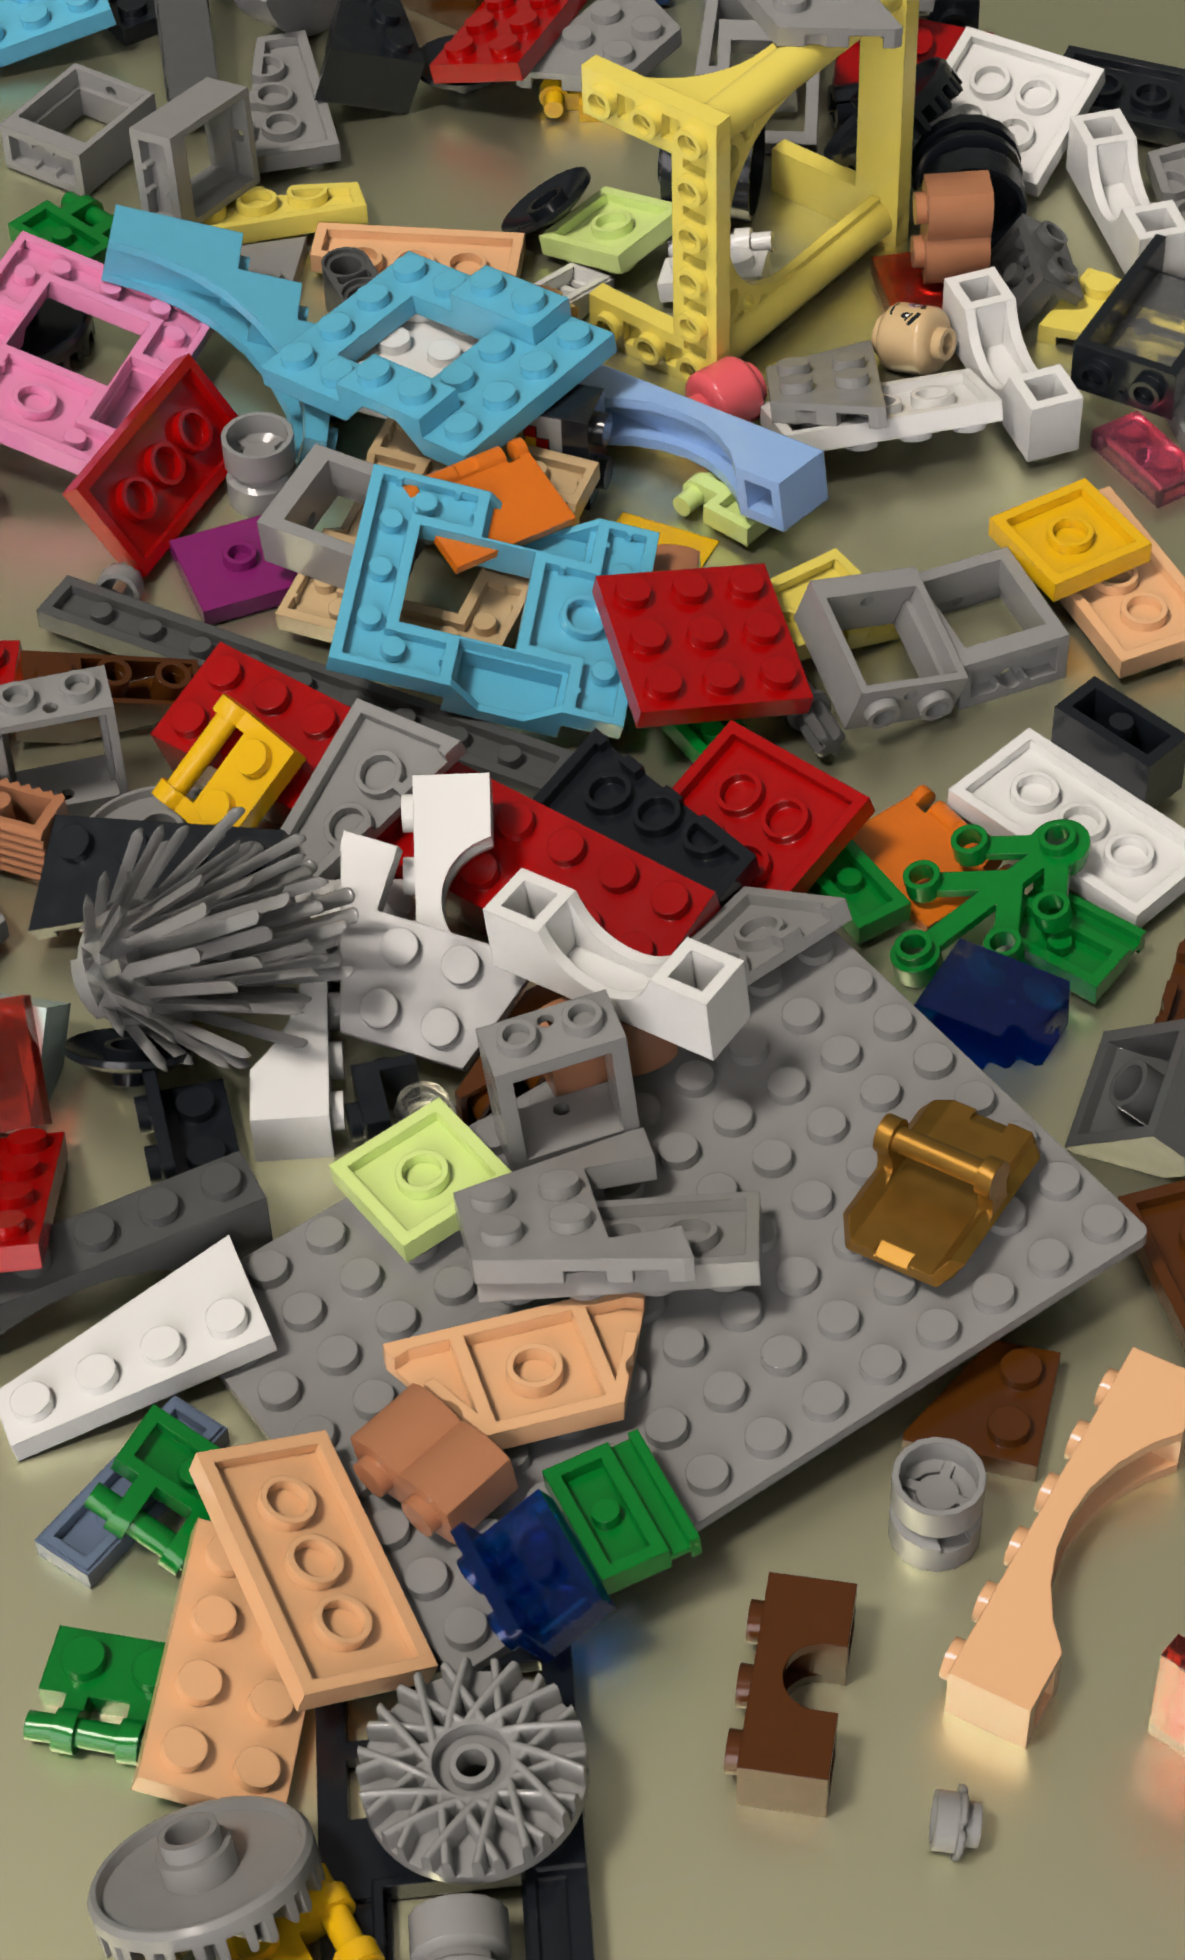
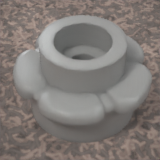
M959 1784L957 1791L936 1788L932 1801L929 1824V1850L951 1853L952 1861H958L963 1856L965 1847L977 1849L981 1837L983 1805L982 1802L969 1800L968 1788L965 1784Z

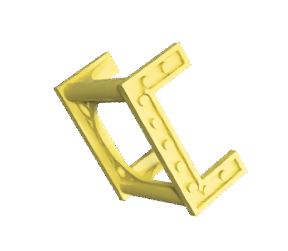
M880 0L903 27L901 47L894 49L883 48V39L880 36L849 37V48L860 40L856 171L843 167L833 160L786 139H783L772 148L771 191L838 223L779 271L769 277L756 281L743 280L737 274L730 257L731 205L742 168L761 130L784 100L849 48L825 47L817 44L804 47L776 46L773 42L754 57L730 68L699 76L679 78L645 77L596 54L581 65L584 114L671 153L673 317L601 283L589 293L590 324L614 333L617 350L687 383L691 374L726 356L741 358L880 241L897 248L908 239L919 0Z

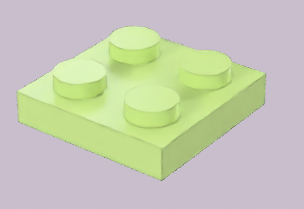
M604 186L539 235L543 255L566 260L568 263L573 262L602 269L610 274L622 275L633 269L638 261L656 247L665 244L668 238L672 236V202Z
M440 1097L329 1165L333 1183L407 1263L460 1230L456 1217L453 1192L512 1172Z

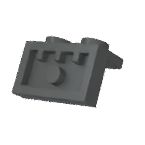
M1024 213L992 248L990 267L996 268L1016 298L1021 331L1034 316H1038L1043 312L1053 295L1075 306L1084 298L1077 277L1078 270L1072 262L1067 246L1068 239L1065 233L1050 221H1043L1041 223Z

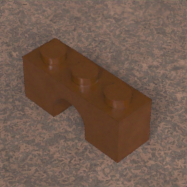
M769 1572L765 1600L751 1599L747 1620L746 1643L757 1645L754 1664L740 1663L735 1694V1708L746 1709L743 1729L729 1728L724 1758V1774L737 1775L736 1805L827 1818L837 1748L838 1713L806 1708L794 1701L790 1694L797 1688L810 1683L846 1686L855 1628L856 1583Z

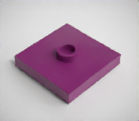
M261 515L169 540L171 556L204 623L214 625L279 606L297 576V572L265 561L257 521Z

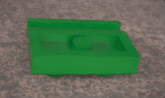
M1040 877L1034 881L1033 889L1027 895L1024 894L1020 935L1025 956L1020 965L1095 1004L1129 966V960L1135 952L1140 953L1143 950L1146 931L1069 892L1068 898L1073 914L1070 926L1059 933L1049 934L1042 932L1035 924L1032 911L1033 900L1044 891V879ZM1050 909L1044 914H1056L1060 909ZM1001 946L996 951L1004 952L1013 946Z
M638 1429L629 1432V1439L611 1447L606 1442L542 1470L545 1488L605 1597L673 1567V1559L689 1552L692 1557L702 1553L701 1540L697 1530Z

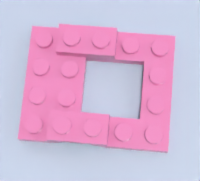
M21 231L0 261V443L78 475L176 358L188 353L196 361L215 330L185 311L148 294L102 281L103 263ZM47 298L141 336L108 386L20 350L24 343L27 326Z

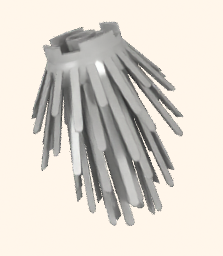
M243 807L232 808L158 888L152 887L186 839L190 826L184 825L178 828L169 841L161 842L164 837V825L161 824L153 832L134 868L143 840V828L136 829L130 837L109 902L107 903L110 880L106 870L98 881L95 907L87 894L84 899L83 924L78 930L83 933L78 946L77 958L70 960L71 975L78 996L87 1010L96 1019L106 1018L109 1020L112 1027L122 1038L124 1031H127L152 1063L166 1072L168 1070L165 1058L143 1032L173 1057L187 1053L177 1044L179 1043L219 1067L229 1069L227 1064L229 1063L236 1068L244 1069L250 1065L244 1058H249L252 1055L243 1046L189 1022L196 1020L292 1048H303L308 1044V1040L255 1025L219 1012L279 1015L305 1014L302 1009L306 1003L312 1000V997L298 993L294 988L275 986L346 980L354 973L353 966L340 967V954L337 953L301 956L309 952L334 947L337 943V935L342 934L346 926L357 923L359 912L355 907L310 918L324 911L354 902L355 894L351 888L346 887L289 905L291 904L290 898L319 889L329 883L325 878L313 876L318 870V865L312 859L303 861L306 854L292 855L239 880L305 842L307 838L304 835H291L263 851L264 846L260 842L248 841L240 844V840H238L195 870L225 837L226 832L245 813V808ZM187 1053L182 1064L193 1065L194 1062Z

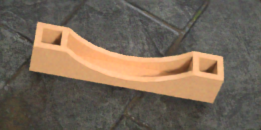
M1135 1347L1131 1349L1119 1371L1113 1368H1109L1106 1371L1094 1399V1407L1098 1409L1091 1422L1080 1419L1075 1425L1064 1453V1458L1068 1459L1066 1466L1060 1475L1051 1471L1046 1476L1034 1505V1511L1038 1513L1030 1529L1020 1525L1014 1532L1003 1560V1565L1008 1568L999 1584L991 1580L986 1582L972 1612L971 1619L973 1622H976L967 1640L957 1636L952 1641L940 1668L939 1677L947 1681L945 1712L1024 1749L1027 1748L1058 1689L1062 1649L1053 1621L1051 1588L1065 1555L1084 1528L1110 1504L1145 1483L1176 1473L1185 1457V1368Z

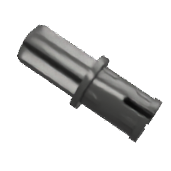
M803 668L814 698L809 713L786 715V720L793 729L802 732L815 755L821 758L830 753L837 756L843 750L841 743L845 740L846 735L830 712L831 701L826 693L815 689Z

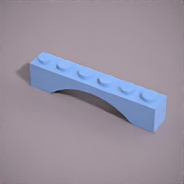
M603 364L579 383L604 388L605 412L612 414V430L607 445L636 446L661 450L689 459L708 469L726 484L737 501L740 514L785 532L829 499L823 450Z

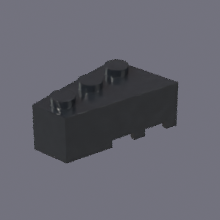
M338 0L330 24L324 61L314 100L409 114L425 66V60L401 0Z

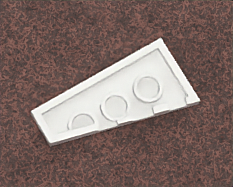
M227 1235L0 1388V1419L9 1445L18 1461L277 1351L275 1342L230 1236Z

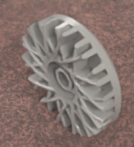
M463 1657L457 1674L448 1662H444L440 1665L442 1678L425 1684L422 1673L420 1671L416 1672L413 1676L416 1690L400 1684L396 1689L398 1703L390 1711L382 1703H379L376 1708L379 1721H369L367 1723L366 1731L369 1742L367 1748L358 1745L357 1754L360 1765L356 1766V1774L360 1785L359 1795L372 1832L382 1847L396 1861L419 1875L445 1883L482 1884L506 1879L522 1873L548 1857L560 1846L576 1825L583 1811L590 1784V1765L581 1722L577 1720L572 1704L569 1707L563 1704L559 1688L555 1683L546 1686L545 1679L540 1673L536 1674L533 1682L523 1678L520 1666L515 1661H511L502 1671L500 1661L492 1658L490 1660L491 1671H474L470 1658Z
M231 1796L208 1800L181 1808L149 1823L116 1847L101 1864L90 1885L87 1898L88 1912L106 1958L113 1956L114 1960H182V1957L192 1950L196 1960H215V1958L217 1960H232L226 1939L233 1936L245 1938L251 1951L257 1952L260 1948L259 1941L278 1942L279 1933L274 1918L285 1917L294 1923H298L300 1920L299 1914L311 1912L312 1902L308 1890L321 1891L322 1889L321 1881L325 1880L321 1864L322 1858L308 1819L296 1808L282 1801L261 1796Z

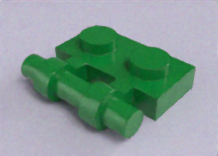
M69 191L62 197V208L46 200L8 223L10 240L12 242L16 240L21 231H25L104 264L114 214L111 215L104 211L102 203L90 195L80 196L73 191Z
M153 1404L117 1454L110 1469L130 1481L132 1485L122 1497L101 1482H98L83 1506L106 1521L103 1526L105 1530L120 1540L125 1535L129 1536L159 1556L160 1560L157 1564L176 1576L179 1570L181 1572L183 1570L191 1532L197 1519L202 1518L211 1521L190 1475L189 1468L197 1452L220 1449V1447ZM151 1496L186 1519L177 1533L142 1510Z
M60 1625L38 1688L42 1704L59 1706V1709L56 1711V1714L29 1710L24 1723V1739L49 1743L51 1751L56 1753L76 1755L79 1749L113 1754L115 1755L116 1763L136 1766L165 1642ZM92 1712L124 1717L119 1725L90 1720Z

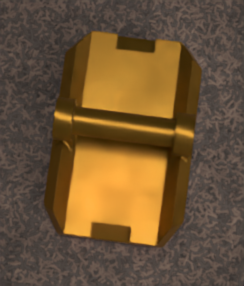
M956 1100L931 1101L918 1110L909 1124L908 1120L892 1113L886 1114L879 1123L873 1139V1149L877 1152V1167L843 1213L845 1246L848 1250L933 1287H938L945 1281L954 1278L959 1270L968 1262L1041 1158L1039 1145L1033 1133L1011 1123L1006 1126L977 1114L975 1108Z

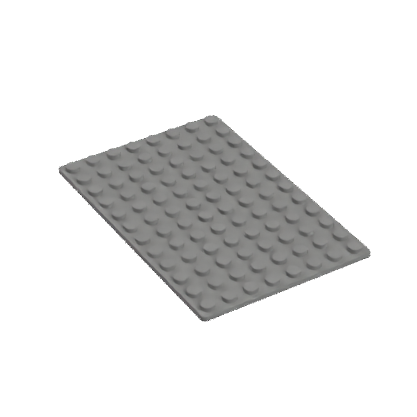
M836 931L747 986L751 1017L714 1061L678 1046L679 1053L663 1067L643 1075L632 1076L640 1128L644 1127L655 1155L657 1180L592 1191L596 1201L760 1191L762 1208L761 1285L745 1286L733 1292H717L708 1288L676 1290L670 1294L658 1297L646 1296V1308L624 1420L504 1449L503 1452L511 1460L519 1488L457 1544L447 1541L436 1532L431 1537L423 1535L407 1519L401 1508V1502L388 1493L381 1498L377 1497L364 1486L354 1471L353 1464L358 1460L350 1437L408 1388L386 1370L383 1359V1344L572 1298L535 1299L522 1305H507L500 1301L479 1303L477 1285H475L460 1230L407 1263L347 1197L240 1259L275 1342L277 1351L223 1373L218 1377L267 1440L322 1430L327 1431L432 1653L441 1664L448 1662L456 1674L463 1657L470 1658L474 1671H482L491 1665L490 1660L492 1658L499 1660L603 1593L545 1488L542 1470L606 1442L611 1447L629 1439V1432L638 1429L698 1532L1146 1244L1147 1228L1145 1224ZM547 1081L517 1097L518 1109L555 1098ZM956 1100L975 1108L977 1114L1006 1126L1011 1123L1031 1131L1039 1145L1041 1158L968 1262L959 1270L958 1274L940 1286L933 1287L848 1250L845 1246L843 1213L877 1167V1152L873 1149V1139L883 1117L888 1113H892L908 1120L909 1124L918 1110L931 1101ZM492 1113L469 1125L468 1127L509 1168L496 1135Z

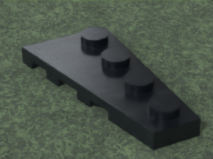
M597 728L590 733L533 798V800L715 891L721 908L744 886L748 887L760 873L757 857L754 853L705 814L701 816L695 814L685 806L683 797L668 785L662 787L646 775L645 768L641 763L629 754L621 755L611 747L609 738Z
M55 815L28 932L40 940L58 937L59 931L80 928L83 924L86 894L89 896L95 907L98 881L105 870L110 880L108 903L130 837L136 829L143 828V840L134 868L153 832L161 824L164 825V837L161 842L169 841L178 828L184 825L190 826L186 839L152 887L158 888L216 825ZM231 827L220 843L195 870L238 840H240V844L248 841L260 842L264 846L263 851L288 838L289 835L284 830ZM290 851L277 857L269 863L261 866L260 868L252 871L251 873L245 875L239 880L253 873H256L268 866H271L283 859L288 858L290 855Z

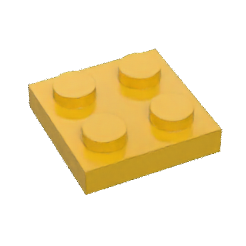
M1086 478L989 517L988 535L1000 548L1008 547L1027 575L1053 602L1149 562L1151 558L1152 543Z

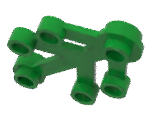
M1057 819L1042 824L1031 835L988 836L983 827L968 824L956 829L950 839L953 855L957 863L965 867H975L983 864L986 860L1019 861L1007 870L940 872L939 867L929 860H919L908 865L903 872V881L907 895L911 900L918 903H927L938 897H972L926 932L917 929L909 930L902 933L896 939L890 951V959L897 980L911 988L925 987L937 981L944 971V961L941 952L995 911L994 929L985 936L983 941L987 962L992 968L1001 971L1011 970L1020 965L1025 956L1020 935L1025 888L1042 875H1044V891L1037 895L1032 902L1035 924L1039 930L1049 934L1059 933L1067 929L1073 920L1070 900L1068 898L1070 877L1083 869L1091 852V840L1087 829L1076 821ZM978 843L975 847L963 848L967 844ZM921 879H931L925 884H915ZM1050 909H1060L1056 914H1044ZM1001 946H1013L1004 952L996 951Z

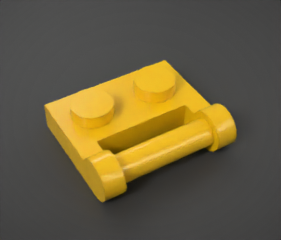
M223 693L213 707V710L217 712L170 778L162 777L151 793L189 824L217 825L232 808L243 807L245 808V813L232 827L256 828L307 758L246 707ZM237 727L244 734L196 800H194L188 793Z

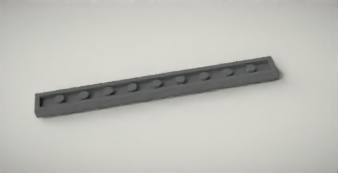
M69 575L63 579L36 610L39 627L116 655L197 659L199 669L221 641L349 707H352L356 698H359L461 740L467 752L458 762L480 773H490L491 779L531 799L535 797L574 753V751L488 721L442 711L439 704L367 679L326 670V665Z

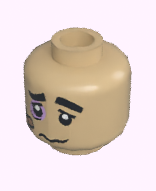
M897 302L890 306L876 320L872 332V346L881 364L887 370L925 376L937 373L945 362L953 356L956 348V333L952 329L949 317L941 308Z

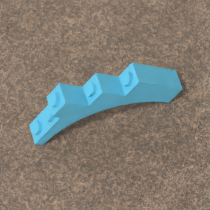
M116 204L107 245L102 281L143 292L185 311L217 331L244 354L260 374V366L316 324L307 322L309 307L299 305L302 283L248 271L250 257L240 255L243 233ZM272 389L286 415L287 421L292 425L296 451V468L315 443L335 450L338 428L329 427V422L336 423L338 417Z

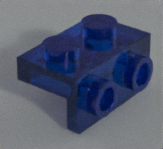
M537 1489L483 1534L463 1521L450 1531L462 1553V1556L457 1559L459 1570L467 1582L478 1593L485 1595L493 1609L487 1615L488 1623L500 1641L512 1651H516L521 1647L548 1663L616 1609L554 1499L540 1489Z

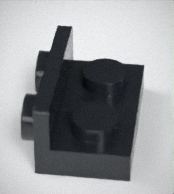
M155 1069L142 1071L146 1095L133 1098L141 1136L154 1133L156 1144L144 1147L151 1185L239 1151L223 1078L159 1091Z

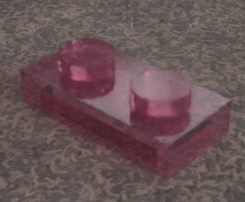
M1138 410L1092 429L1091 447L1156 508H1160L1185 496V453Z

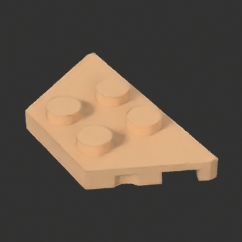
M641 1293L604 1295L591 1301L568 1299L384 1343V1364L386 1370L406 1387H409L412 1383L424 1387L445 1403L461 1421L467 1422L480 1430L502 1450L621 1421L625 1418L646 1308V1296Z

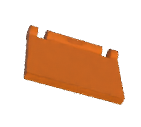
M521 437L507 442V451L513 460L508 463L501 447L496 446L425 475L492 492L502 502L501 509H493L487 537L489 539L524 546L575 523V515L529 453L527 444ZM402 485L410 498L419 493L417 486ZM435 536L434 539L435 545L456 574L497 557L498 550Z
M921 785L907 798L869 819L852 840L911 902L910 919L922 931L926 932L972 896L938 897L927 903L915 902L908 897L903 881V872L908 865L919 860H929L939 867L940 872L1007 870L1012 865L1006 864L999 868L1002 860H986L983 864L975 867H965L957 863L953 855L950 839L956 829L968 824L945 802L938 801L933 804L936 797L935 793L928 786ZM970 843L963 848H972L978 845V843ZM921 879L915 884H925L931 879Z

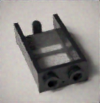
M1156 234L1075 340L1071 380L1079 390L1172 420L1177 406L1185 396V278L1162 272L1166 236Z

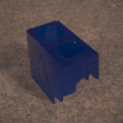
M960 938L914 1006L981 1070L988 1063H994L1002 1068H1010L1016 1060H1023L1034 1066L1043 1065L1068 1025L1070 981Z

